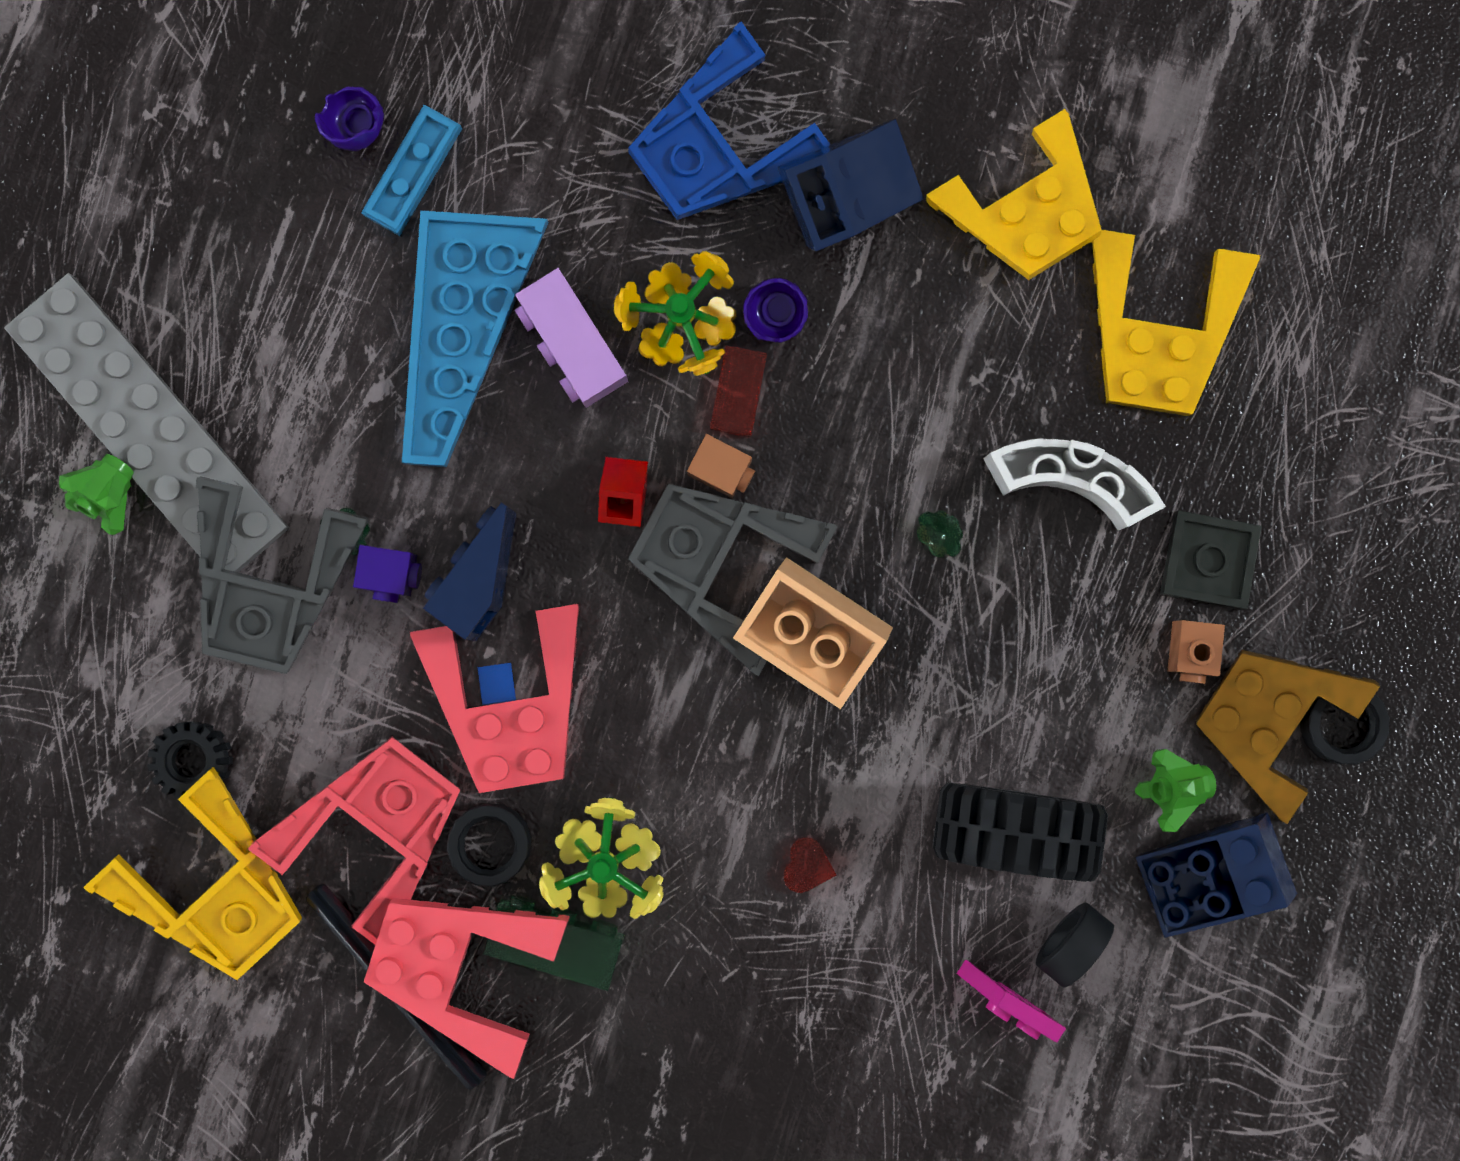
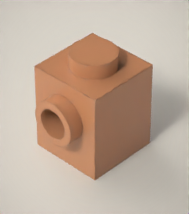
M1185 620L1172 621L1167 672L1180 673L1179 681L1206 684V676H1220L1225 625Z

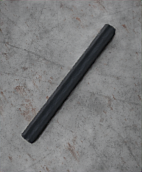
M321 884L307 895L306 902L367 971L375 945L352 928V924L356 919L327 885ZM393 1002L467 1089L475 1088L485 1079L487 1075L485 1069L467 1049Z

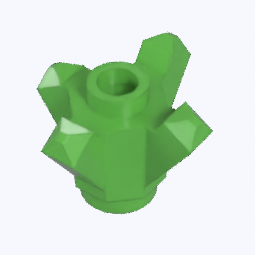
M105 454L101 461L95 460L90 466L61 475L59 477V486L63 491L67 492L65 494V507L75 512L80 511L92 519H96L99 515L102 518L101 528L110 535L123 531L127 491L131 487L130 480L134 471L117 457Z
M1157 749L1153 753L1151 763L1156 767L1153 779L1139 782L1135 788V793L1142 799L1152 798L1161 807L1163 814L1157 821L1163 832H1177L1199 804H1204L1207 799L1214 796L1216 792V779L1211 769L1207 766L1191 764L1167 749Z

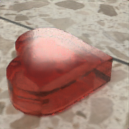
M804 836L793 842L790 848L792 861L786 865L783 874L785 884L790 890L796 893L807 892L837 876L817 840Z

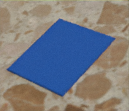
M511 663L477 667L482 705L516 701Z

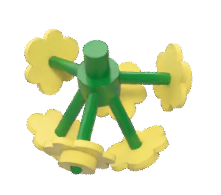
M613 798L598 799L597 803H592L591 806L585 807V813L591 814L593 818L604 820L602 836L595 831L596 825L591 820L581 823L577 819H570L564 824L563 834L558 835L555 839V845L560 849L559 857L561 861L565 864H573L579 860L582 863L588 862L587 869L564 878L561 869L554 868L551 863L547 862L542 865L543 876L540 877L539 889L543 898L552 908L559 907L562 911L568 909V900L572 896L569 886L586 880V886L579 889L578 897L584 902V914L590 918L599 917L601 914L606 918H612L616 914V908H621L627 903V892L620 885L635 894L632 900L633 906L630 910V917L633 919H637L640 915L645 916L647 913H652L661 903L663 898V887L661 886L663 877L661 875L649 876L640 887L618 872L619 863H622L627 869L638 867L642 871H647L652 866L651 861L658 859L660 847L652 840L653 835L650 829H639L638 826L632 823L625 825L621 830L622 837L618 838L615 842V846L620 853L614 856V854L609 852L613 820L625 821V819L635 817V812L625 809L622 801Z

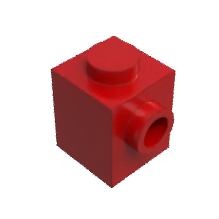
M606 457L599 488L598 522L641 527L647 490L648 461Z

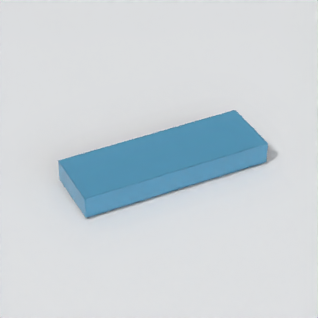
M423 105L363 208L362 215L400 236L462 130L461 125Z

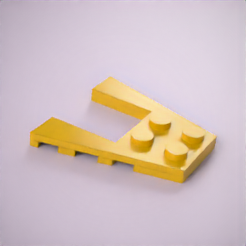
M1102 230L1100 236L1091 242L1094 257V284L1097 287L1098 325L1101 328L1102 338L1101 356L1106 403L1191 416L1195 411L1260 260V255L1225 249H1217L1214 252L1203 330L1189 329L1122 318L1135 235Z
M212 767L178 800L238 860L225 874L180 915L119 854L83 888L91 894L95 892L111 901L116 909L128 916H136L155 928L153 931L167 939L173 938L190 948V953L238 980L300 923L302 916L275 870L248 850L251 843L257 839L218 772Z

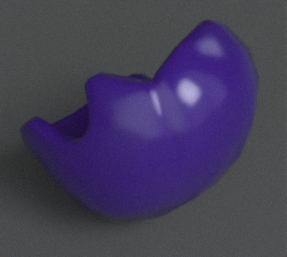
M345 87L334 94L326 95V102L322 112L315 113V122L319 134L342 150L358 151L369 147L378 137L384 122L383 108L376 96L363 87Z
M782 278L765 279L751 288L743 303L744 322L751 333L759 340L777 343L785 342L802 331L808 318L807 298L798 285Z

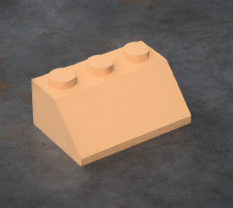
M786 557L733 639L841 709L887 642L893 627Z

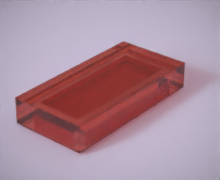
M725 346L710 430L752 438L767 353Z

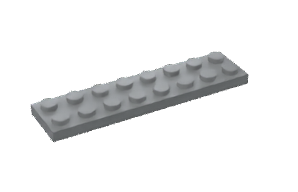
M67 273L4 327L111 454L122 460L134 471L132 475L134 481L200 557V532H198L197 524L199 494L196 488V479L200 476L243 487L225 570L239 573L290 529L73 275Z

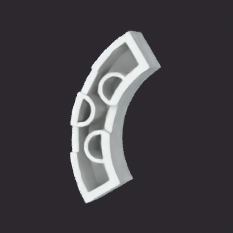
M1032 439L1004 446L983 458L1003 496L1019 489L1034 486L1067 489L1078 493L1096 504L1109 517L1117 530L1127 528L1166 507L1155 489L1135 468L1106 453L1104 449L1075 440Z

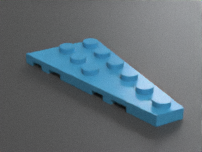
M420 210L402 453L403 464L447 467L517 300L515 294L520 292L545 233L549 223L547 219Z

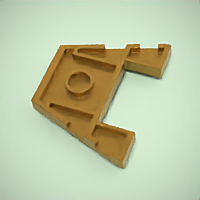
M1241 650L1197 718L1196 725L1277 817L1285 824H1288L1307 796L1308 789L1270 766L1317 696L1322 697L1359 719L1380 688V685L1373 679L1364 677L1361 679L1343 675L1338 671L1325 668L1321 670L1299 665L1294 661Z

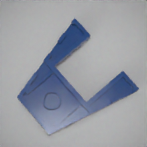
M739 22L734 27L733 32L722 45H718L699 71L691 79H688L669 105L658 113L628 147V153L676 220L782 183L778 166L830 145L817 125L813 123L746 169L700 104L765 60V53L742 22Z

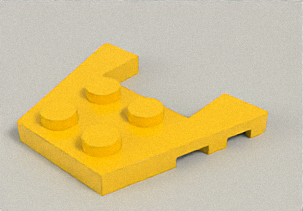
M1066 109L1034 127L1032 131V136L1053 166L990 206L982 209L959 175L926 194V201L929 206L936 211L940 210L954 221L957 227L965 233H971L987 245L986 249L1028 280L1098 238L1102 231L1069 113Z

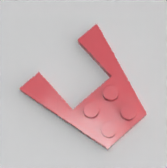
M579 604L536 611L549 695L468 709L455 632L447 626L410 632V637L478 793L565 778Z
M391 737L251 843L248 850L283 875L334 810L340 807L405 857L352 924L353 929L376 945L390 901L393 898L411 900L428 864L427 862L458 797L460 788L394 737Z
M393 898L388 905L364 983L506 1076L514 1079L530 1034L449 1005L472 934L483 936L554 962L570 916L561 914L558 917L535 915L536 912L516 910L514 913L491 911L489 907L472 906L471 908L448 906V903Z

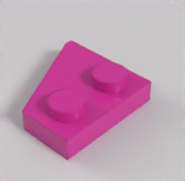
M968 960L964 961L956 973L989 1000L986 1005L988 1010L1008 1022L1011 1016L1017 1018L1016 1026L1034 1039L1038 1040L1040 1035L1043 1034L1057 1043L1066 1030L1063 1025L1045 1011L1000 981L996 982Z

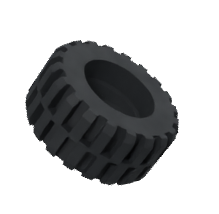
M947 782L940 790L932 847L937 857L951 862L1045 878L1092 882L1101 873L1108 814L1104 805Z

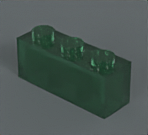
M511 895L510 901L502 899L498 903L496 911L514 913L516 910L536 912L535 915L558 917L561 914L570 916L554 962L491 939H487L484 955L606 991L609 990L625 937L624 934L617 933V925L597 919L593 920L592 925L576 920V913L569 910L562 911L559 908H552L551 913L534 908L535 901L516 895Z

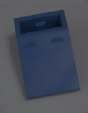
M896 119L777 167L807 247L814 251L855 236L924 199Z
M502 502L497 509L490 506L476 525L480 532L471 544L464 541L450 560L455 566L445 579L441 576L437 577L424 595L429 601L423 609L465 640L477 641L502 607L516 513Z
M1268 812L1227 823L1136 856L1164 938L1286 908L1297 895Z

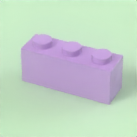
M559 268L515 294L521 304L520 307L515 309L516 314L527 331L536 328L543 342L538 344L537 347L550 367L556 363L560 366L566 377L559 382L572 403L580 399L585 408L628 382L623 369Z

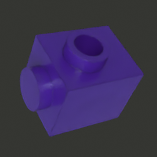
M360 545L353 587L373 591L372 599L398 603L399 595L411 597L412 588L418 589L422 575V564L416 563L417 555L410 552Z

